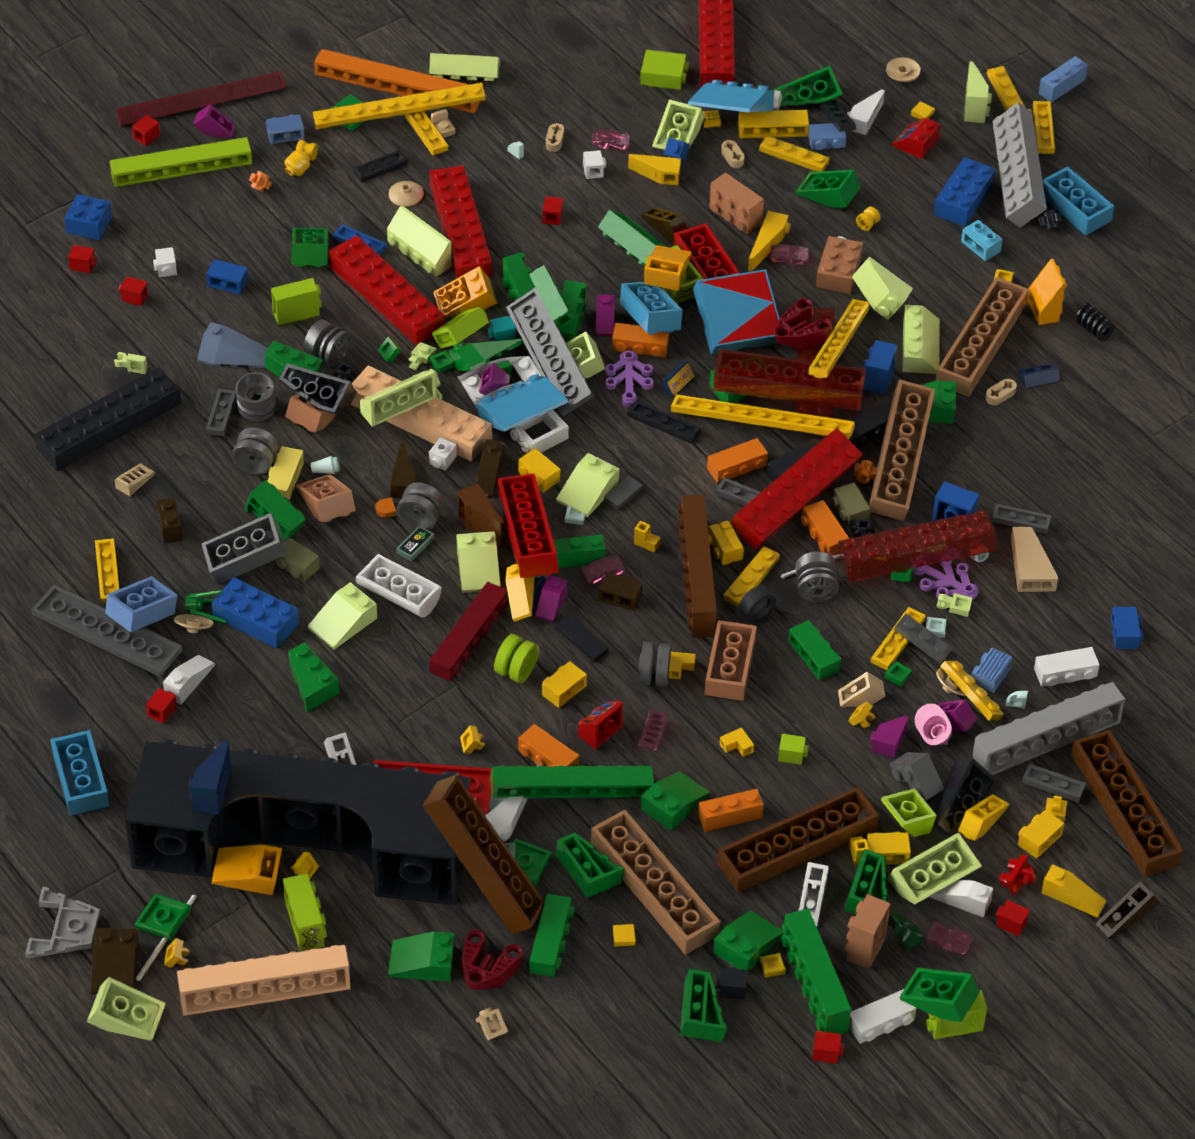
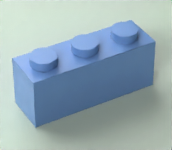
M1076 56L1041 78L1039 95L1050 102L1055 101L1086 80L1088 64Z

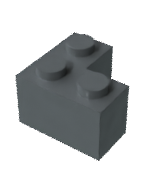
M907 752L890 763L893 777L897 781L908 782L910 789L915 788L924 800H928L945 789L929 753Z

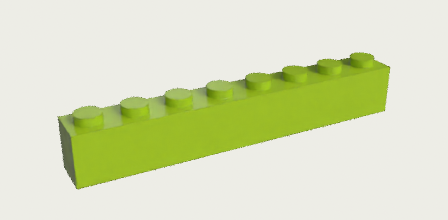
M247 137L110 160L114 187L252 164L251 149Z

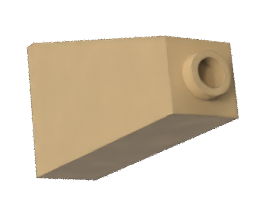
M1013 527L1011 545L1018 592L1056 591L1058 576L1033 528Z

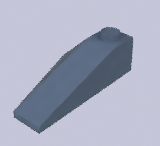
M211 322L203 334L197 362L214 367L226 364L231 365V367L248 365L250 368H265V352L268 348L227 326Z

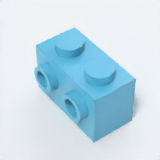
M977 220L963 229L961 242L984 261H987L1001 252L1003 239L990 230L988 226Z

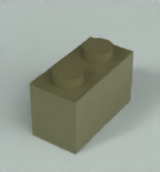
M855 483L834 489L831 499L834 508L838 509L841 520L845 521L848 527L854 526L855 520L870 519V507Z
M292 538L285 542L288 554L276 559L278 567L287 570L292 576L304 582L320 569L319 556Z

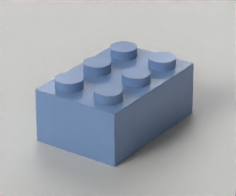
M151 576L107 594L105 614L129 632H133L175 614L177 594Z

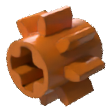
M260 171L257 174L252 173L249 179L252 182L251 187L263 192L264 188L269 190L272 183L268 181L270 176Z
M863 460L860 464H855L853 476L860 483H868L870 479L875 480L877 467H874L871 461Z

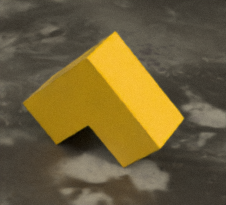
M639 521L634 528V544L655 553L660 546L661 537L650 533L651 525Z
M671 652L668 678L681 679L682 670L694 671L696 654Z
M742 728L720 737V746L725 753L737 749L742 757L754 753V744Z
M862 836L850 838L849 841L855 866H858L864 850H869L867 840L863 839Z

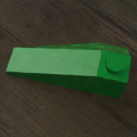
M830 65L773 89L781 91L782 100L780 107L828 102L843 95Z
M509 339L475 343L459 342L453 345L454 348L449 350V353L454 361L456 371H472L490 362V359L501 356V351H510L523 344L524 341L523 339Z

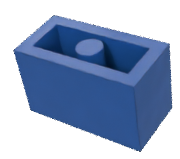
M215 259L206 273L208 287L240 295L249 281L248 267Z
M1113 607L1111 624L1115 649H1138L1140 641H1143V630L1139 628L1141 626V615H1137V608Z

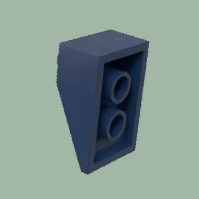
M224 740L196 769L194 778H190L189 790L192 791L190 802L194 805V812L219 815L232 766L229 740Z

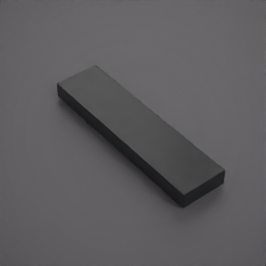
M836 100L820 103V109L839 132L856 130L855 122Z
M637 400L627 412L628 417L690 444L701 433L700 427Z

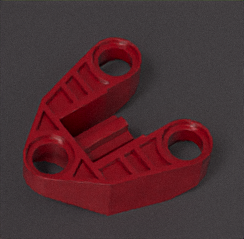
M802 298L780 317L774 331L775 338L781 344L798 349L817 346L825 342L832 333L831 321L824 318L812 324H807V320L813 314V305L810 299Z
M478 929L469 931L466 935L462 956V974L467 986L474 990L501 987L521 966L523 960L522 948L517 944H510L505 947L496 962L490 954L484 955L481 960L485 947V935ZM479 937L481 941L479 943H472L470 939ZM515 951L519 956L510 958L508 954Z

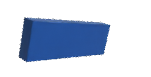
M343 224L333 234V239L341 243L357 235L379 256L387 249L386 243Z

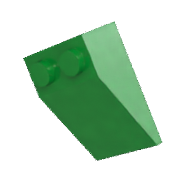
M855 170L810 172L796 190V195L831 208H845L859 191L861 185Z
M292 228V265L297 267H305L306 265L324 267V265H328V228Z
M938 380L922 384V386L935 389L928 422L953 424L956 407V382Z
M679 771L654 783L641 795V810L670 831H673L699 806V802H703L710 796L711 792Z
M749 911L728 924L714 939V954L739 970H747L748 974L760 961V957L764 956L781 938L783 931L753 911Z
M429 932L393 940L388 977L451 982L455 952V933Z
M917 968L899 998L901 1001L942 1020L962 1022L980 992L972 974Z

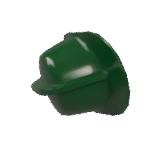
M892 913L893 919L897 922L894 938L900 947L910 951L912 948H916L924 938L928 939L912 921L900 914Z

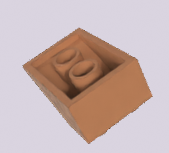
M296 394L290 398L285 417L295 424L306 427L308 431L316 433L324 429L337 414L319 410L301 395Z
M331 474L296 485V489L311 513L320 522H330L333 518L345 517L351 512L356 511L352 490Z

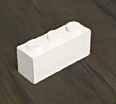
M1088 647L1038 656L1035 660L1034 670L1041 687L1054 686L1056 684L1071 683L1077 680L1097 677L1099 662L1093 648Z
M903 990L851 1012L849 1028L859 1044L865 1041H872L883 1033H890L895 1028L909 1025L915 1020L916 1007L901 1001L899 998Z

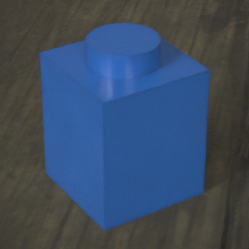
M668 138L664 155L671 158H680L681 161H685L690 145L683 141Z

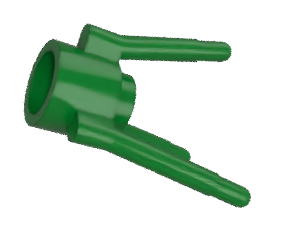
M222 590L197 594L190 593V595L186 596L185 609L189 610L191 615H199L217 622L227 623V620L199 611V609H203L204 603H212L214 600L200 597L221 594Z

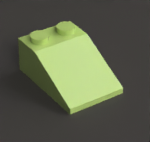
M969 62L964 122L985 123V117H989L990 106H987V104H991V93H988L989 86L973 62Z
M669 100L652 147L665 151L668 138L686 142L691 146L705 117L702 109Z
M868 257L852 276L872 308L887 320L902 306L913 289L871 257Z
M587 332L567 342L584 378H590L605 369L597 345Z
M587 453L575 467L556 498V502L566 507L571 506L574 511L580 514L583 512L588 517L604 500V496L618 485L619 468Z
M495 531L456 534L462 593L480 592L487 581L500 586Z
M350 582L333 595L310 622L308 629L335 650L377 619V604Z
M108 977L99 988L87 1022L105 1031L151 1041L166 1003Z

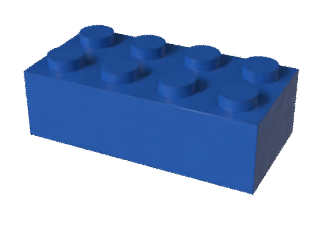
M964 157L936 198L934 215L966 227L993 186L996 168Z
M234 577L222 590V593L212 601L213 616L227 620L226 624L276 649L279 648L299 624L298 608Z

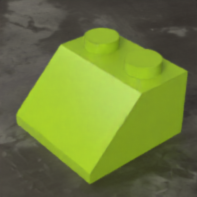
M915 788L881 798V801L899 824L913 837L931 832L937 815Z

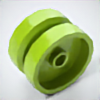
M510 634L498 650L494 663L495 673L503 677L509 676L512 681L519 684L524 683L536 665L539 655L538 644L531 641L524 642L522 637Z

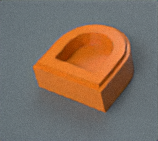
M392 498L381 499L376 503L375 509L378 516L383 518L396 516V509Z

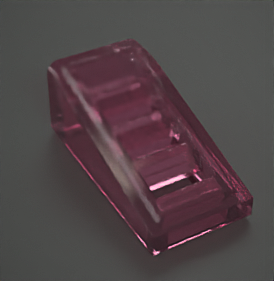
M653 709L649 710L638 743L639 746L658 750L669 721V714ZM652 720L662 722V724L653 723ZM650 726L659 728L660 730L657 731L654 729H650ZM648 732H649V733H653V734H656V735H658V736H657V737L650 736V735H647V733H648ZM645 738L656 742L655 744L645 742Z

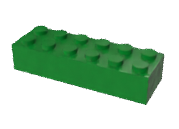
M809 908L785 914V920L782 923L783 935H781V942L783 947L788 949L789 962L795 966L796 979L802 983V993L809 1000L811 1014H815L818 1031L841 1035L849 1033L851 1007Z

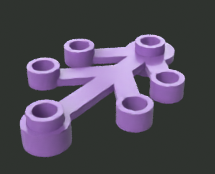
M633 351L622 352L617 363L614 365L608 364L605 367V374L607 376H614L616 371L625 367V370L616 377L607 378L605 386L607 389L613 390L616 388V385L625 380L626 392L622 396V404L627 408H631L637 400V396L633 392V379L641 384L645 390L653 388V380L648 377H642L633 370V366L642 371L644 376H651L653 374V367L650 364L644 365L638 361V356Z
M942 555L940 559V565L944 568L945 574L928 566L923 558H916L912 562L915 575H924L926 573L938 579V581H931L928 578L922 579L920 582L921 590L937 589V598H939L940 593H945L949 597H953V594L956 593L972 597V600L977 597L978 588L970 583L967 574V564L959 563L957 565L956 572L960 575L962 581L960 583L955 579L951 567L952 557L950 555ZM945 587H953V588H955V589H953V590H948V589L945 588Z

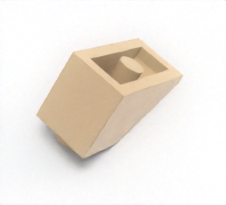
M869 672L864 673L838 690L840 706L843 708L858 707L865 702L873 705L885 697L883 681Z

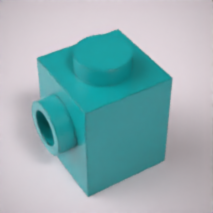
M511 316L490 320V328H488L489 338H493V341L516 339V327Z

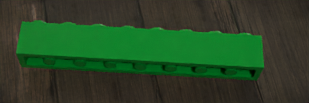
M642 765L492 767L490 784L492 798L523 796V798H641V795L654 784L652 766Z

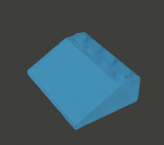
M712 80V83H705L688 101V105L742 112L773 111L774 90H770L768 86L758 85V88H754L753 84L743 83V86H738V82L722 84V80Z
M535 374L530 376L529 380L525 382L514 383L512 388L497 391V394L492 397H483L481 402L476 403V407L481 419L492 423V428L505 432L568 403V399L547 377Z

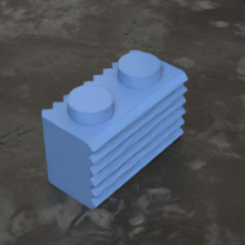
M300 115L274 117L266 120L270 144L304 139V127Z
M833 123L809 125L808 136L812 150L845 148L846 132H839Z
M993 647L988 653L985 652L983 654L980 666L976 665L971 676L980 688L994 693L1007 675V672H1009L1013 657Z

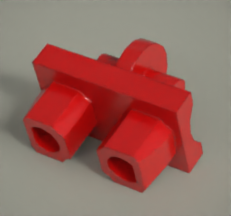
M1022 854L1019 859L1011 858L1007 866L1011 873L1002 872L999 877L1001 886L1008 887L1013 895H1017L1022 885L1033 884L1036 880V875L1033 873L1034 868L1027 862L1028 855Z

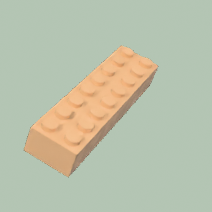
M367 366L352 383L357 393L351 405L360 409L361 399L401 381L371 366ZM434 398L386 420L433 444L440 437L456 444L457 455L471 462L483 450L486 439H492V423L438 398Z
M334 945L322 949L290 952L277 956L270 955L264 958H251L245 961L227 962L220 965H207L201 968H187L177 971L183 1016L350 989L349 963L345 945Z

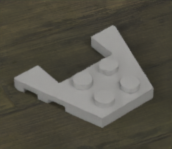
M42 887L39 907L57 908L59 910L51 940L29 938L25 953L26 958L92 948L100 918V909L79 900L73 901L66 898V895L62 893L56 894L51 892L49 888Z

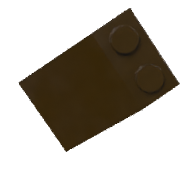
M96 928L93 946L91 994H98L100 986L108 977L134 988L140 947L138 929Z

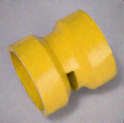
M299 140L296 151H303L310 160L314 161L318 153V144H309L307 141Z
M868 207L864 213L857 216L856 222L862 230L868 231L872 228L873 224L880 220L881 216L874 207Z

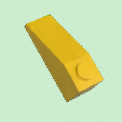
M517 564L508 567L506 572V585L514 622L532 616L535 581L534 576L532 578H520Z
M992 794L966 811L958 831L964 834L967 839L976 841L985 835L1010 804Z
M1052 864L1044 878L1042 894L1092 916L1099 917L1106 904V900L1073 873Z

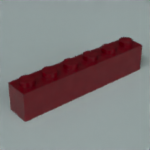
M487 581L429 660L430 673L448 681H451L455 675L459 674L461 666L469 660L473 649L478 648L481 638L488 634L490 626L498 620L500 612L507 608L509 604L507 589Z

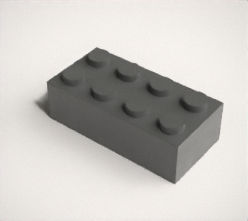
M271 513L201 543L209 572L218 585L288 554L280 525Z

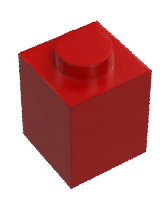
M147 115L132 125L133 139L147 146L160 136L159 122Z
M546 196L543 207V224L560 225L563 213V198Z
M73 245L68 256L69 270L90 273L97 263L94 248Z
M127 276L124 283H121L119 287L121 300L142 306L149 294L147 281Z
M160 688L156 690L146 703L147 716L163 724L177 708L176 696L172 692Z
M1007 900L1005 905L1000 906L997 910V927L1019 936L1028 922L1030 910Z
M816 1031L812 1060L837 1064L838 1056H843L845 1044L840 1043L841 1034Z

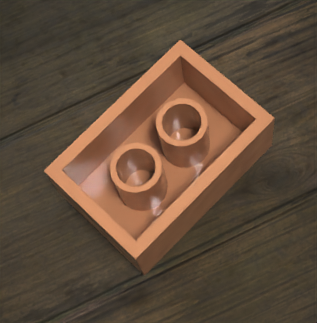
M727 173L711 182L710 209L713 212L722 216L726 221H729L747 235L762 225L764 204L762 197Z
M828 236L817 271L816 288L851 294L855 282L852 276L859 269L862 259L863 242Z
M868 894L864 901L859 902L856 916H852L848 923L850 930L846 937V940H849L845 947V952H847L846 961L870 970L886 939L890 903Z

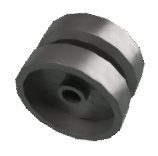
M260 428L244 429L240 432L232 452L233 463L239 469L249 474L261 475L267 473L272 466L278 449V443L275 437L266 430Z
M412 483L406 488L396 508L399 519L410 528L416 529L418 526L429 530L433 528L438 515L443 509L444 498L439 491L428 484Z
M643 641L642 653L639 658V684L650 685L653 673H655L656 685L667 687L671 644L661 643L658 647V653L655 655V644Z

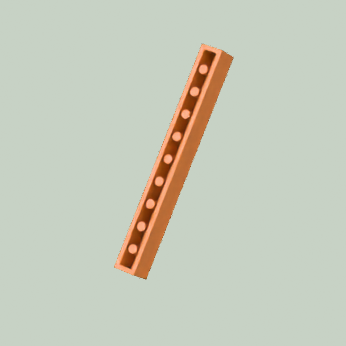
M321 49L314 61L315 75L401 96L468 85ZM481 101L449 107L475 113Z

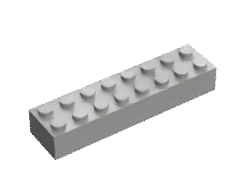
M1018 102L993 120L1006 218L1018 227H1022L1047 208L1033 115L1031 111Z
M1113 682L1106 685L1102 684L1096 689L1085 691L1076 697L1067 698L1056 705H1050L1044 710L1033 712L1029 716L1015 719L1009 724L998 726L987 733L979 734L975 737L972 758L994 775L1070 744L1075 740L1119 724L1125 698Z

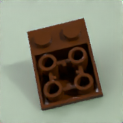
M479 484L457 491L458 517L465 528L473 533L495 531L496 546L502 548L503 539L505 538L503 526H505L504 519L501 515L497 514L495 505L488 500L486 491L482 490Z

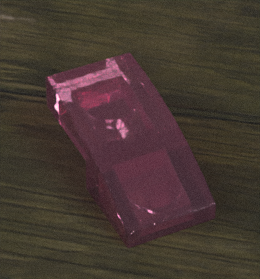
M595 129L593 131L592 144L608 149L611 145L626 151L629 147L630 135L615 130Z
M771 245L772 263L790 261L791 266L808 264L809 250L808 248L795 245Z
M618 555L601 558L581 568L590 585L604 578L606 572L620 574L626 570Z
M934 921L927 934L928 939L925 938V940L945 950L966 954L974 937L957 927L951 930Z

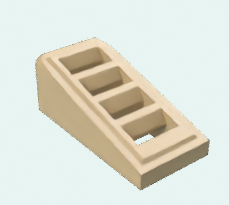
M140 463L115 479L116 489L131 496L154 476L155 472Z

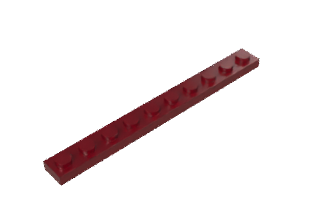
M279 71L117 108L116 113L119 125L122 126L138 122L146 115L150 118H157L205 107L210 104L213 105L286 88L283 73Z

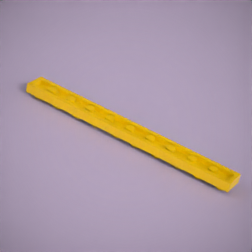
M477 83L314 111L313 116L316 129L484 101L485 93L483 84Z
M852 299L809 367L810 375H814L816 378L828 377L870 308L869 302Z
M677 394L671 405V412L826 436L838 428L848 439H850L855 427L854 421Z

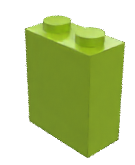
M646 50L641 69L640 85L681 90L682 83L686 82V73L684 72H688L689 62L686 61V54Z
M313 278L271 288L273 315L278 326L320 315L319 308L322 307L319 295H321L319 285L315 284Z

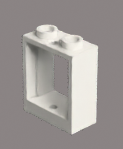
M551 410L511 428L510 436L521 445L524 452L529 453L536 448L542 453L567 440L569 426L554 410ZM542 421L552 430L534 440L524 431Z

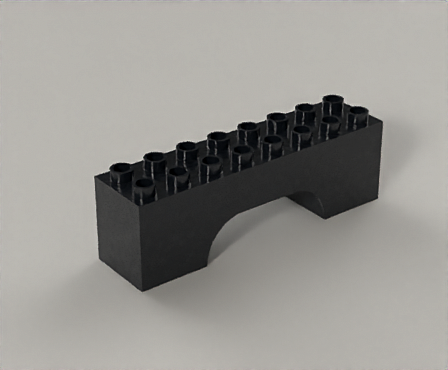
M169 739L161 740L160 742L146 741L125 818L133 869L213 878L218 848L245 846L253 843L345 852L361 860L373 875L376 897L456 906L464 864L459 860L457 854L449 846L448 841L441 831L438 830L429 814H427L423 804L438 781L454 775H458L470 793L469 777H462V775L453 771H446L442 774L424 773L415 767H404L400 770L382 768L372 762L354 765L341 763L334 758H322L320 761L301 759L292 753H283L280 756L260 754L254 749L246 748L239 752L230 751L232 766L218 815L194 812V805L190 802L192 791L189 790L190 778H194L196 769L215 751L217 746L212 744H203L199 747L185 746Z

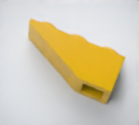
M629 154L628 169L660 184L678 186L680 158Z

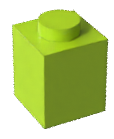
M782 734L778 761L802 765L803 757L808 755L809 746L805 745L806 737Z

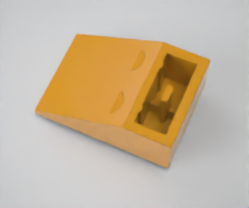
M657 245L648 257L644 269V284L679 291L692 252Z
M1050 259L1029 287L1027 301L1038 325L1059 322L1060 314L1063 312L1062 301L1065 299L1064 289H1066L1067 284L1065 278H1062L1060 267L1056 265L1054 259Z
M480 267L433 292L438 309L445 315V318L458 316L464 311L477 307L486 310L497 304L490 279Z
M262 844L218 848L211 884L273 895L282 848Z

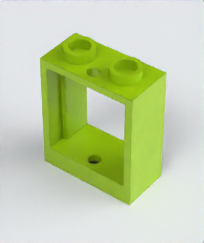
M481 307L462 312L432 332V335L440 349L458 344L489 323L485 311Z
M979 990V995L962 1022L942 1020L929 1014L927 1028L929 1032H932L934 1039L983 1031L987 1005L982 990Z

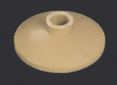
M895 58L887 64L886 72L889 77L896 81L909 82L919 76L920 66L909 58Z
M412 181L398 182L389 190L390 200L398 206H414L424 196L422 187Z
M183 614L176 616L174 619L177 624L187 628L189 633H198L199 630L213 626L211 619L199 615Z
M942 668L937 670L936 675L946 692L966 696Z

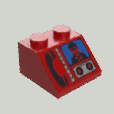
M927 118L913 122L905 128L892 143V146L923 159L939 140L941 124Z
M610 701L605 702L600 707H596L592 714L579 722L578 737L596 750L623 727V702Z

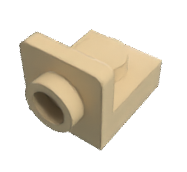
M446 109L431 114V122L443 138L455 134V128L448 119V111Z
M491 1007L479 1012L480 1016L475 1019L477 1023L480 1022L487 1041L508 1032L498 1008L493 1011Z

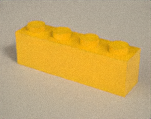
M807 110L739 111V138H765L766 136L772 138L808 137L809 121Z

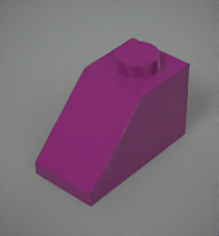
M211 104L197 113L193 124L205 135L225 138L232 137L236 126Z
M597 295L596 336H613L615 295Z
M493 363L481 375L479 393L487 395L496 389L510 385V375Z
M549 575L542 588L535 614L536 618L554 623L567 596V580Z
M966 700L941 702L938 705L948 717L953 732H966L970 730L973 726L972 724L978 719Z
M903 716L879 724L877 731H873L870 737L872 751L894 758L907 730L908 717Z

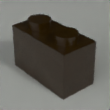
M175 497L156 500L164 543L183 540Z
M606 572L599 586L598 601L635 611L642 596L643 582Z

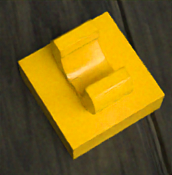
M869 702L858 706L848 722L853 726L860 723L863 728L869 727L870 723L866 718L869 721L875 718L874 714L869 712L873 706Z
M470 725L460 737L464 753L471 754L474 749L481 750L485 746V743L480 742L483 735L478 733L476 726Z
M1054 796L1053 799L1047 798L1046 810L1064 822L1067 801L1062 800L1060 796Z
M303 852L296 859V863L291 866V869L296 875L307 873L310 880L319 866L309 852Z
M176 938L167 947L165 966L172 968L176 963L184 966L188 962V959L182 957V955L186 957L189 954V950L183 948L184 941Z

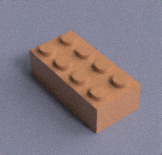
M718 620L705 680V695L744 701L756 641L757 626Z

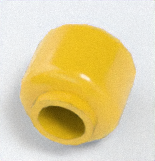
M294 151L284 161L285 171L290 176L300 177L310 167V158L303 151Z

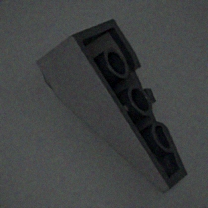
M288 363L279 378L280 381L319 410L333 414L348 409L357 393L352 383L348 380Z
M957 758L948 775L936 825L949 836H952L959 829L968 809L991 796L998 782L974 758Z

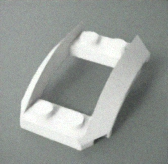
M527 356L493 360L464 373L458 379L476 406V403L481 402L483 397H492L501 389L513 387V384L496 389L487 395L480 394L481 378L479 376L493 363L497 364L509 360L521 380L525 382L532 375L539 374L541 376L531 358Z

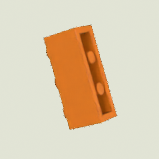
M615 324L612 337V351H633L636 354L666 358L669 344L668 332L648 334L641 326Z
M758 438L708 456L707 469L718 484L721 483L724 477L732 479L767 466L768 452Z
M824 500L803 507L801 521L809 529L812 539L816 540L819 544L821 552L833 556L849 550L850 539Z
M535 724L518 738V750L520 753L532 759L538 766H579V755Z
M757 789L699 802L698 817L704 832L759 820L763 816V802Z

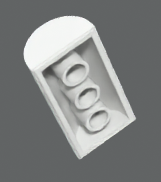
M377 554L356 576V583L422 618L432 612L441 594V586L380 554Z

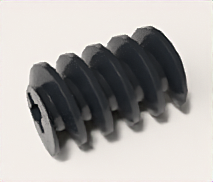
M1089 303L1084 304L1076 315L1077 324L1092 333L1100 341L1106 340L1115 329V325L1111 324V320L1106 319L1105 315H1101V312L1096 311Z

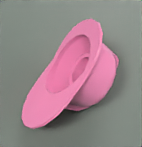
M926 704L917 711L915 725L924 741L930 745H947L952 735V726L944 711L936 704Z

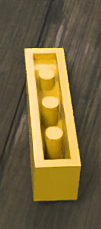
M772 211L767 212L749 257L748 271L752 272L783 240L785 233H789L791 223H788L789 215Z

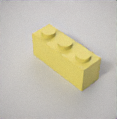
M282 446L279 453L275 455L274 466L269 470V479L267 481L273 484L278 492L288 500L291 497L304 464L303 450Z

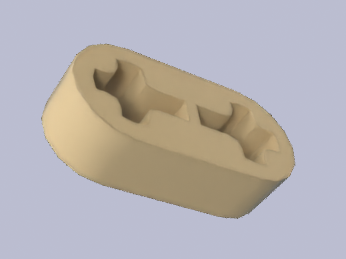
M558 123L550 125L546 136V149L548 151L556 152L560 150L564 138L563 125Z
M732 140L724 141L721 152L728 164L733 168L742 167L745 156L739 146Z
M1004 379L990 387L986 393L987 403L998 405L1015 395L1016 382L1011 379Z

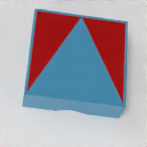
M766 269L697 280L693 291L699 313L704 321L705 335L711 355L732 352L746 347L779 344L775 338L774 331L780 318Z

